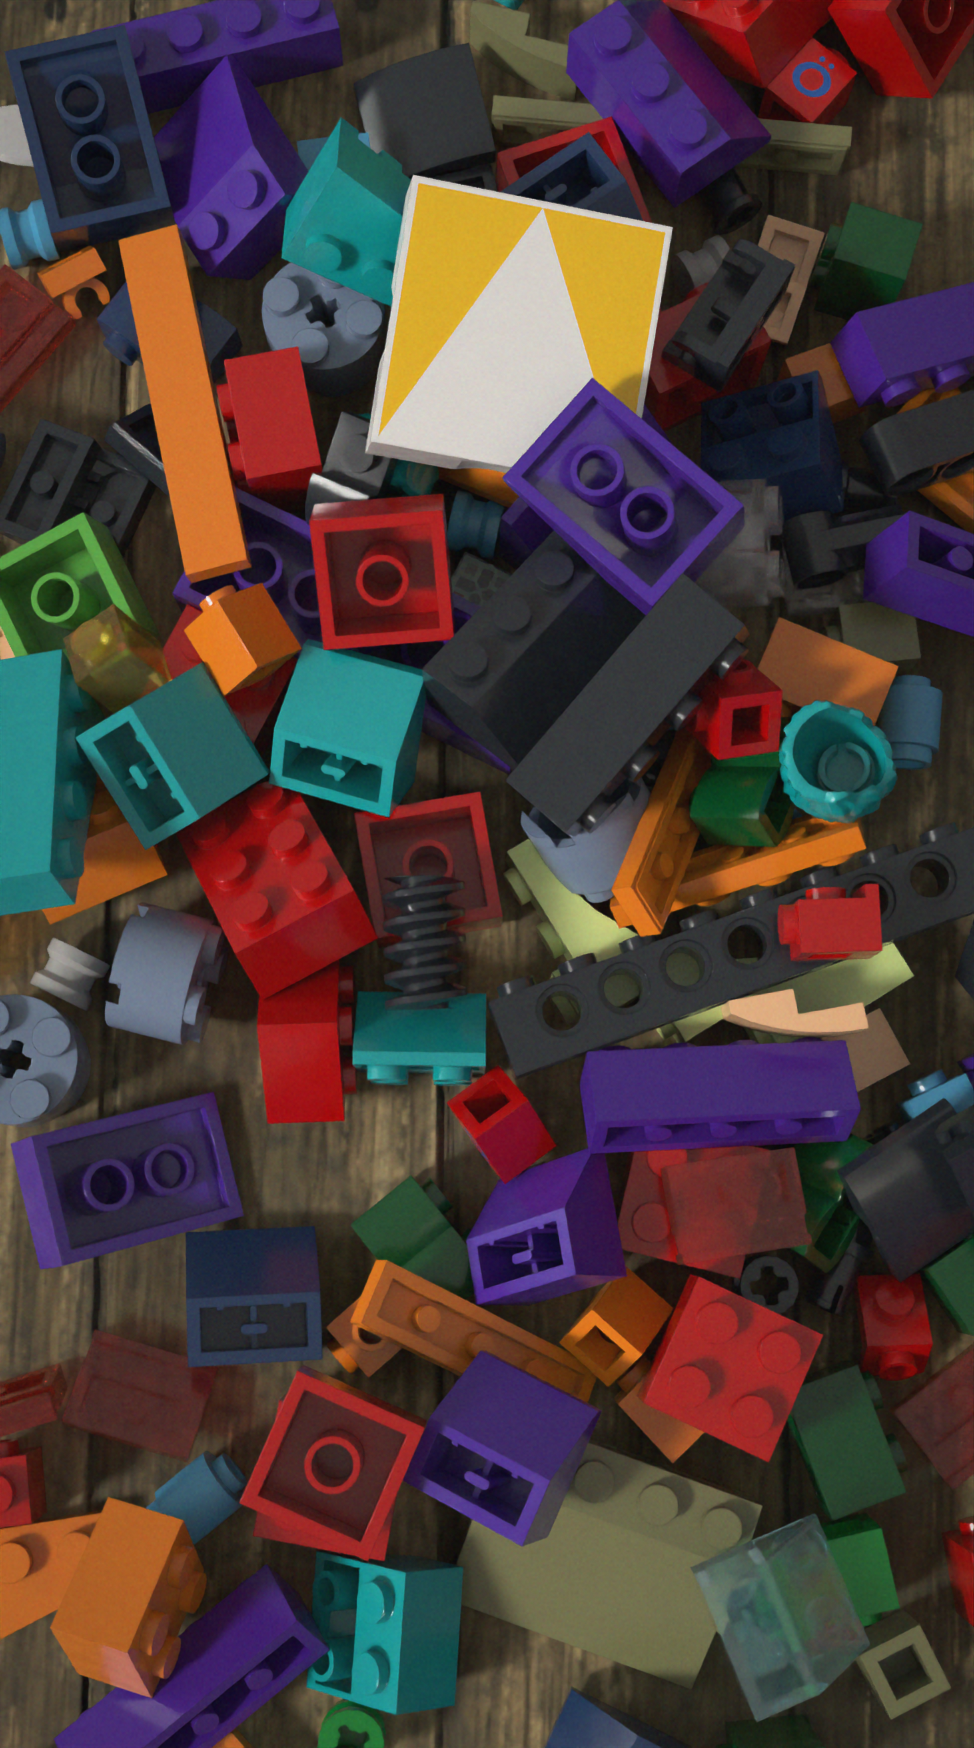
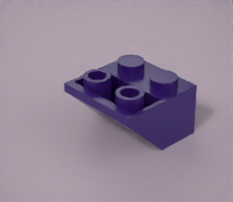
M587 1148L524 1170L506 1184L501 1179L498 1180L466 1239L476 1305L529 1306L627 1276L605 1153L589 1154V1149Z
M481 1350L430 1416L403 1481L523 1547L549 1536L602 1410L486 1350Z

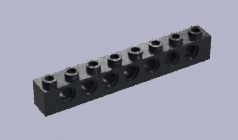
M956 822L940 826L919 836L923 846L899 853L897 845L891 844L861 856L860 861L863 867L839 875L836 865L830 866L800 878L803 889L779 897L776 887L765 889L741 899L739 902L743 910L719 919L716 909L707 910L680 921L681 933L658 940L657 935L644 937L637 935L618 944L622 953L620 955L597 962L595 954L588 953L558 965L561 976L536 984L534 976L527 975L498 986L496 989L500 998L489 1001L488 1009L514 1081L586 1055L587 1051L603 1049L719 1007L729 1000L740 999L846 961H791L790 944H780L778 935L779 905L794 904L798 899H806L805 891L808 889L842 887L846 889V898H850V893L853 889L861 888L864 884H879L882 947L974 914V827L959 832ZM922 867L933 873L938 884L935 897H924L914 890L910 881L912 868ZM742 931L749 933L756 939L759 945V957L756 962L745 964L738 962L731 956L727 946L728 937L731 933ZM675 953H685L693 957L700 971L697 983L690 986H682L673 982L666 971L667 958ZM614 975H626L632 978L639 988L637 1004L629 1008H619L611 1004L605 995V981ZM557 996L572 1000L579 1011V1020L576 1026L564 1031L550 1027L544 1020L542 1008L546 1001Z

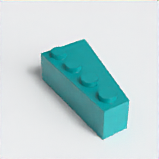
M341 117L286 208L281 258L392 307L393 295L391 286L405 198L411 180L402 173L401 163L384 150L378 154L358 139L359 131Z
M62 649L0 660V916L75 904L79 879L84 872V850L98 773L75 737L102 722L106 717L91 695L89 682L85 674L76 672Z

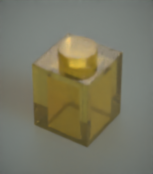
M112 604L91 620L84 622L75 631L63 638L75 683L113 713H117L172 680L160 642L115 604Z

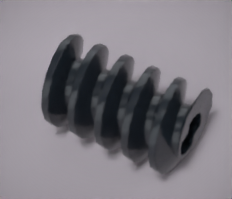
M439 875L383 878L401 885V888L383 895V905L402 912L401 915L383 922V930L385 932L402 938V941L384 948V958L403 964L402 968L384 975L385 984L403 990L402 995L385 1001V1010L454 1009L449 1007V1002L467 995V987L449 981L448 975L466 969L467 961L449 955L448 949L466 942V934L447 928V922L465 916V908L447 902V896L465 889V882Z

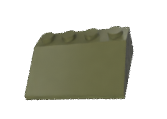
M591 1437L547 1538L522 1547L470 1518L454 1564L463 1566L461 1605L692 1689L742 1572L763 1506L750 1494Z

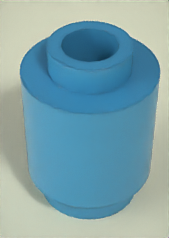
M902 675L895 677L878 716L877 727L887 736L886 740L892 747V760L895 763L896 769L920 770L930 768L932 755L939 752L943 692L931 687V680L923 676Z
M204 1451L156 1490V1500L147 1506L146 1509L184 1520L192 1542L195 1545L243 1506L239 1502L243 1495L241 1489L247 1485V1480L238 1465L227 1454L223 1453L217 1458L211 1452Z

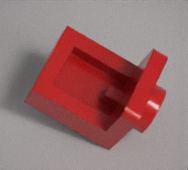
M912 1274L901 1283L893 1275L858 1276L853 1291L862 1341V1349L858 1360L860 1372L869 1370L873 1376L878 1375L880 1378L888 1381L905 1380L915 1374L923 1373L933 1341L921 1275Z

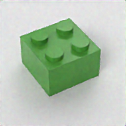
M84 512L0 557V626L15 657L62 649L76 672H82L86 675L160 635L108 527Z

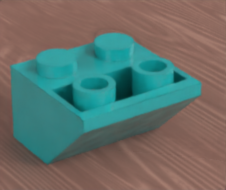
M308 639L303 644L274 727L269 784L390 817L415 782L426 700L422 669L348 649L324 650L322 642Z
M203 662L75 737L145 850L200 819L270 773Z
M358 991L353 1043V1066L359 1073H367V1080H370V1084L408 1085V1074H433L434 1085L470 1086L472 1084V1075H485L486 993H467L463 997L450 1001L449 1007L454 1009L385 1010V1001L400 996L403 992Z
M327 1550L316 1551L315 1576L312 1589V1618L330 1650L308 1667L306 1687L394 1715L455 1706L463 1566L420 1556L386 1554L385 1561L374 1559L366 1561L353 1555Z

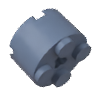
M291 262L283 267L264 287L262 320L269 351L298 346L307 390L320 392L321 396H342L363 387L375 376L385 350L387 338L384 303Z
M642 777L635 783L626 778L609 797L616 803L609 816L592 833L589 834L585 829H582L576 837L563 832L534 805L529 816L522 811L520 821L540 857L564 887L573 894H584L591 903H600L614 896L611 889L651 793Z
M140 902L137 905L140 916L131 914L114 958L109 983L117 984L121 991L119 1004L106 1001V1024L110 1027L180 1045H185L188 1040L201 1043L207 1030L211 1007L204 1005L209 982L215 984L221 982L228 959L229 949L223 947L225 933L215 920Z
M18 994L0 996V1124L23 1128L45 1124L71 1109L84 1093L91 1070V1057L88 1046L78 1026L62 1010L31 996ZM23 1051L26 1057L32 1058L31 1065L27 1071L17 1069L15 1072V1068L9 1065L10 1058L13 1053L21 1054Z

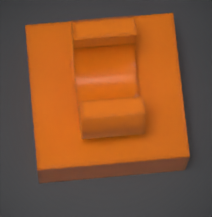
M88 245L37 272L48 295L55 298L62 294L65 310L76 320L83 317L75 303V296L80 289L85 287L92 288L101 304L105 305L110 302L107 287L100 280L94 278V276L106 271L95 247Z

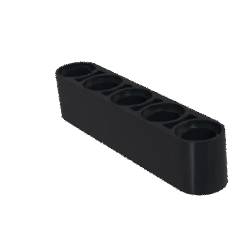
M974 390L890 416L874 424L862 434L859 443L887 497L904 495L974 471Z

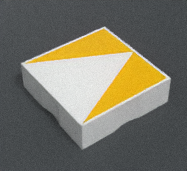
M413 175L405 198L391 286L393 295L385 350L379 362L365 453L449 469L481 468L507 473L591 378H594L642 419L673 227Z

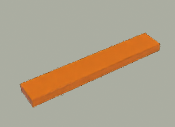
M176 224L120 239L118 242L185 575L193 583L251 568L252 564L183 235Z

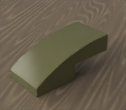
M477 1L472 2L470 9V44L482 56L507 74L534 88L575 101L578 87L566 73L568 45L529 36L530 13Z

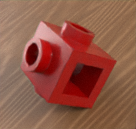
M745 659L724 680L715 675L698 694L704 700V703L697 714L685 726L686 730L718 760L779 751L783 690L750 661Z

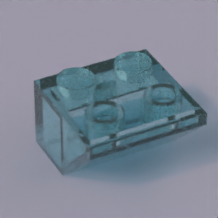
M815 1513L690 1567L739 1687L756 1722L822 1694L870 1645Z

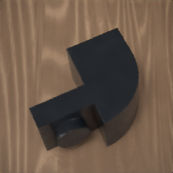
M341 412L322 472L312 473L305 504V517L308 525L315 504L402 497L403 493L389 488L398 459L365 453L370 419L353 412Z

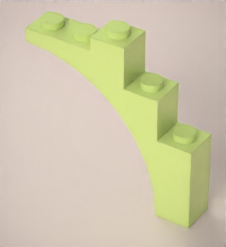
M529 839L507 851L506 863L510 869L502 873L519 904L522 906L531 901L543 922L535 928L554 959L564 954L568 961L588 953H594L597 962L622 954L618 944L638 935L626 927L619 929L614 920L596 911L578 894L571 893L550 871ZM894 943L882 947L883 951L870 959H848L746 997L793 989L798 1014L861 1002L864 1003L865 1007L912 978L914 974ZM675 953L667 958L666 971L673 982L682 986H690L697 983L700 971L693 957L685 953ZM742 958L735 960L741 963L750 964L756 962L758 958ZM559 969L552 972L550 979L561 976ZM614 975L605 981L604 991L606 998L614 1006L623 1008L639 998V988L632 978L626 975ZM562 996L550 999L556 1012L566 1025L574 1021L578 1023L579 1011L572 1000ZM721 1006L656 1030L664 1040L673 1035L677 1043H686L723 1020ZM744 1028L749 1038L759 1044L791 1043L794 1040L804 1038L767 1034Z

